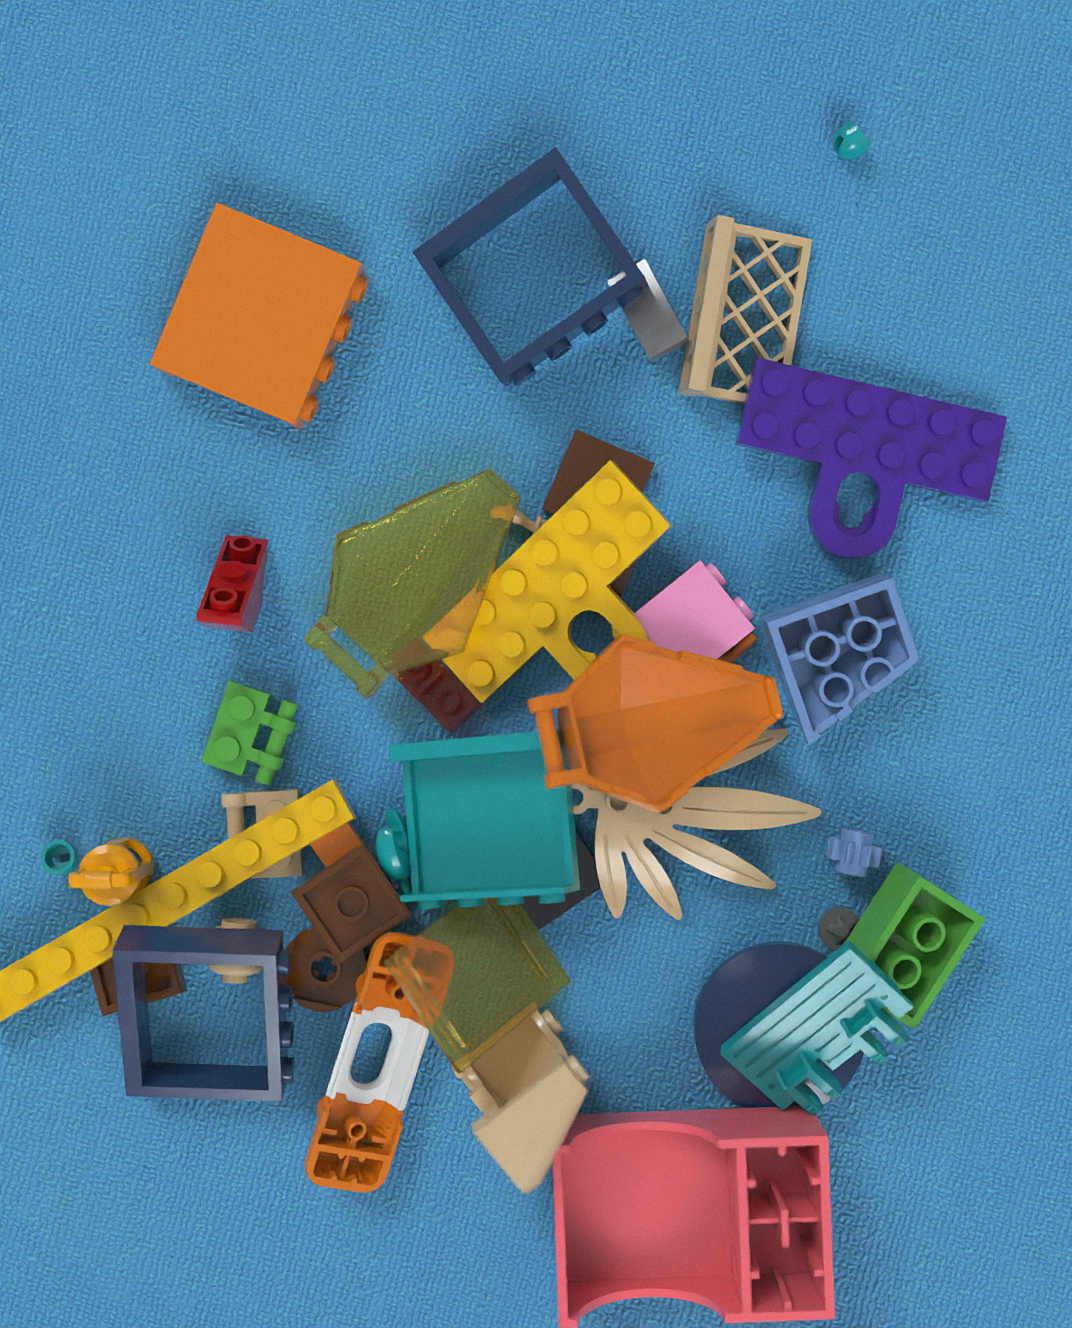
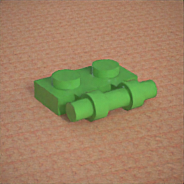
M233 680L229 681L201 762L240 776L245 775L249 761L259 764L255 781L270 786L276 770L280 771L285 758L281 754L288 734H293L297 721L293 719L299 704L282 699L276 714L267 711L272 694ZM262 724L272 728L265 750L254 747Z

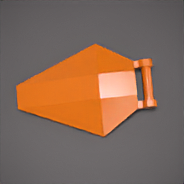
M627 634L618 636L561 693L527 700L529 713L535 715L547 775L543 776L546 790L579 783L655 813L665 811L689 792L688 789L705 776L711 775L758 739L759 734L783 717L776 680L773 676L768 677L743 670V666L685 650L676 652L655 646L656 642ZM553 709H558L557 721L563 744L566 763L570 768V770L565 771L556 725L552 712Z

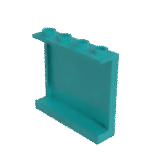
M557 730L565 771L570 768L566 763L560 731ZM538 732L389 745L390 762L402 761L412 893L401 895V902L417 901V909H433L444 907L443 900L457 899V907H474L483 905V898L497 897L498 905H515L524 903V896L538 895L539 903H557L566 901L565 894L580 890L572 784L546 790L543 776L547 775Z

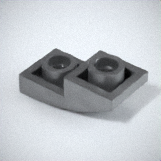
M644 259L636 265L645 276L649 286L642 290L644 295L634 302L635 305L623 310L649 360L653 362L685 344L689 339ZM623 271L607 281L609 286H612L626 276Z

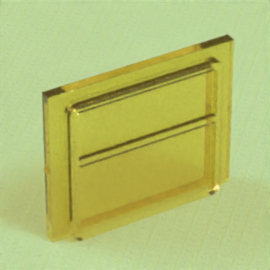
M497 897L483 898V905L454 906L384 961V964L418 1013L420 1019L424 1022L458 1074L465 1071L570 982V979L520 904L498 905Z

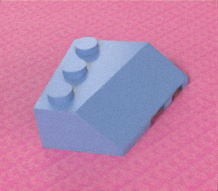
M881 573L759 617L785 696L808 745L821 737L820 734L838 720L842 721L851 714L853 708L874 692L878 693L920 661L892 577Z

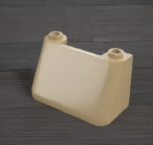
M533 1001L451 1065L454 1074L458 1079L461 1078L470 1089L469 1097L483 1113L479 1119L471 1124L474 1134L516 1186L526 1195L542 1183L588 1092L584 1081L590 1077L573 1054L570 1056L558 1035L564 1030L559 1021L549 1009L541 1013Z

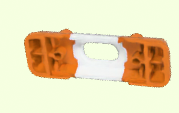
M389 932L375 940L365 972L356 980L357 997L326 1094L318 1101L316 1106L318 1120L304 1163L306 1175L314 1184L321 1187L365 1193L378 1189L384 1183L403 1129L402 1116L433 1019L439 1015L454 968L453 953L445 944L399 932ZM372 1023H384L391 1028L392 1037L382 1070L373 1082L358 1083L351 1078L350 1070L361 1034Z

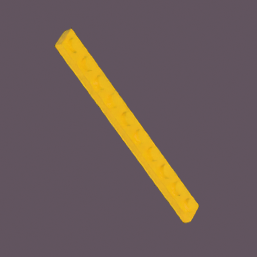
M332 779L141 889L123 903L108 908L1 970L0 1022L112 959V950L123 925L169 926L357 818L338 782Z

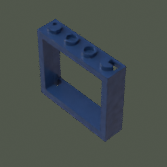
M556 147L412 252L498 380L506 387L512 383L516 386L525 379L529 380L537 372L534 367L548 357L551 361H554L566 354L572 348L570 343L583 332L587 336L597 332L609 321L606 317L620 306L623 310H626L635 305L634 302L644 295L642 290L649 286L641 270ZM562 180L626 276L504 362L441 270V267Z
M123 925L112 951L126 1096L282 1101L286 1084H293L295 1066V1057H288V1048L293 1046L294 1023L287 1021L286 1012L291 1011L293 990L292 985H285V975L290 973L291 954H289V950H284L283 930ZM144 962L263 966L267 1066L154 1063L152 1061Z

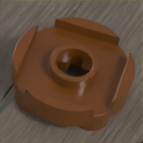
M313 926L304 928L288 944L285 950H289V954H291V967L289 975H285V985H292L293 999L299 1005L312 1011L331 1012L348 1004L357 996L356 980L365 972L368 962L365 947L339 964ZM324 956L331 958V963L337 967V971L330 972L327 978L319 977L320 970L313 967L314 961H321Z

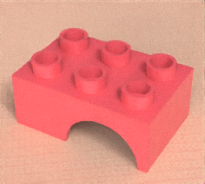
M788 1106L784 1110H781L779 1107L576 1114L553 1159L559 1328H578L579 1321L586 1313L604 1304L642 1297H665L695 1302L717 1312L722 1317L724 1323L835 1319L828 1135L816 1115L813 1116V1114H810L801 1106Z

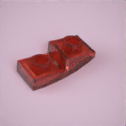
M419 639L388 668L416 700L421 702L451 734L483 705Z

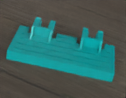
M848 940L721 1045L720 1055L781 1110H784L796 1101L803 1109H806L807 1112L814 1116L821 1111L823 1106L818 1095L803 1082L806 1078L831 1099L833 1098V1100L844 1092L838 1079L817 1059L822 1060L834 1071L852 1055L862 1050L876 1064L880 1065L889 1055L884 1045L868 1029L874 1026L897 1047H903L910 1040L907 1032L882 1007L886 1006L897 1018H901L913 1008V1003L898 990V985Z

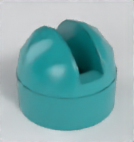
M851 120L839 128L833 138V150L844 160H854L871 148L865 135Z
M54 840L49 842L42 850L41 863L43 868L51 874L67 875L74 871L79 864V853L73 844L64 840ZM70 855V861L53 865V858Z

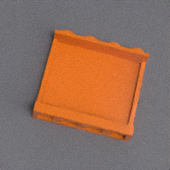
M216 202L149 364L162 373L174 378L184 379L287 422L296 429L301 430L304 422L310 423L315 416L319 405V399L315 395L321 381L327 383L333 373L336 359L332 358V354L337 342L344 343L350 332L352 319L348 316L354 301L360 303L367 291L369 279L365 277V268L359 261Z

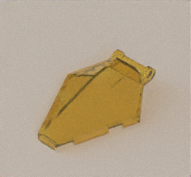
M488 468L459 483H456V481L450 482L394 508L395 512L369 523L366 520L336 534L329 583L331 586L326 613L307 633L304 642L313 650L319 649L357 685L356 691L364 699L372 697L390 674L463 653L521 499L519 494L494 471ZM338 626L377 662L369 672L330 637Z

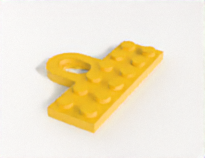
M610 460L424 640L480 703L486 702L543 647L575 679L597 657L595 653L580 649L572 639V623L577 615L583 611L591 610L604 616L612 626V636L615 639L618 636L627 634L649 640L647 630L641 620L609 585L673 525L619 466Z

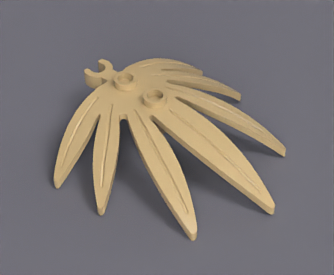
M784 728L766 729L759 734L758 739L712 774L730 769L762 754L787 737L788 731ZM579 783L572 784V789H578L583 794L582 801L579 804L573 805L574 814L583 813L588 808L598 809L595 830L596 869L604 899L614 918L621 917L627 894V878L621 855L622 852L626 853L636 877L652 899L676 920H680L683 917L675 889L659 861L645 846L644 840L646 838L651 839L685 863L715 877L755 888L772 890L776 887L773 880L746 860L710 841L674 829L673 824L719 830H753L795 824L819 817L822 813L821 809L784 796L749 789L718 786H692L688 789L689 792L665 811L655 813Z

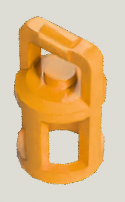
M128 837L113 839L104 845L95 847L85 855L79 869L69 874V887L81 888L87 898L97 904L106 906L121 904L133 896V894L149 885L155 869L153 855L148 847L137 839ZM127 848L136 851L142 858V862L139 863L134 854Z

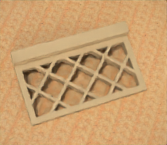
M717 215L706 224L687 336L689 341L686 342L678 394L692 397L700 395L744 404L746 393L736 392V390L743 386L747 392L751 373L746 376L733 355L750 343L759 358L774 362L780 359V363L792 364L813 239L734 223L735 218ZM736 236L750 238L761 253L745 266L734 251ZM764 242L774 243L775 245L768 249ZM781 245L799 249L796 267L786 274L771 253ZM764 258L778 280L761 291L747 269ZM733 264L737 271L730 275L731 266ZM794 274L792 285L788 278ZM740 275L754 297L736 308L727 294L728 283ZM781 284L790 297V304L787 311L777 316L764 295ZM757 301L770 320V323L756 333H753L740 312ZM724 307H726L730 314L723 318ZM787 317L786 327H784L781 321ZM733 318L746 337V340L729 351L720 337L721 325ZM774 326L783 340L782 351L770 359L757 338ZM717 349L722 354V357L716 360ZM726 360L739 382L728 390L711 387L714 368Z

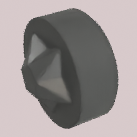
M832 907L821 915L818 921V934L825 945L836 951L845 943L860 918L846 907Z

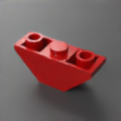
M246 535L225 536L196 614L197 622L209 628L253 632L262 602L268 547L267 539L252 538Z

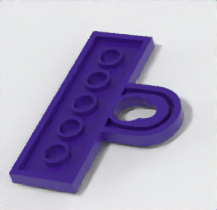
M756 358L752 367L735 445L818 464L808 509L810 531L816 542L828 553L840 558L855 559L876 553L890 540L896 527L905 485L978 502H988L1007 417ZM849 474L866 476L873 483L876 490V500L873 507L864 514L861 524L856 528H847L841 523L839 519L840 507L836 500L840 484Z

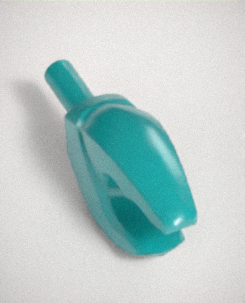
M389 808L385 811L387 828H381L377 832V856L380 866L386 875L392 880L398 879L401 893L405 895L412 893L408 878L411 872L407 824L396 808Z

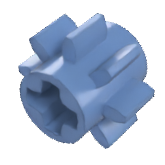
M842 827L840 838L829 837L826 857L836 860L835 871L866 877L869 866L879 868L883 848L873 844L874 833Z

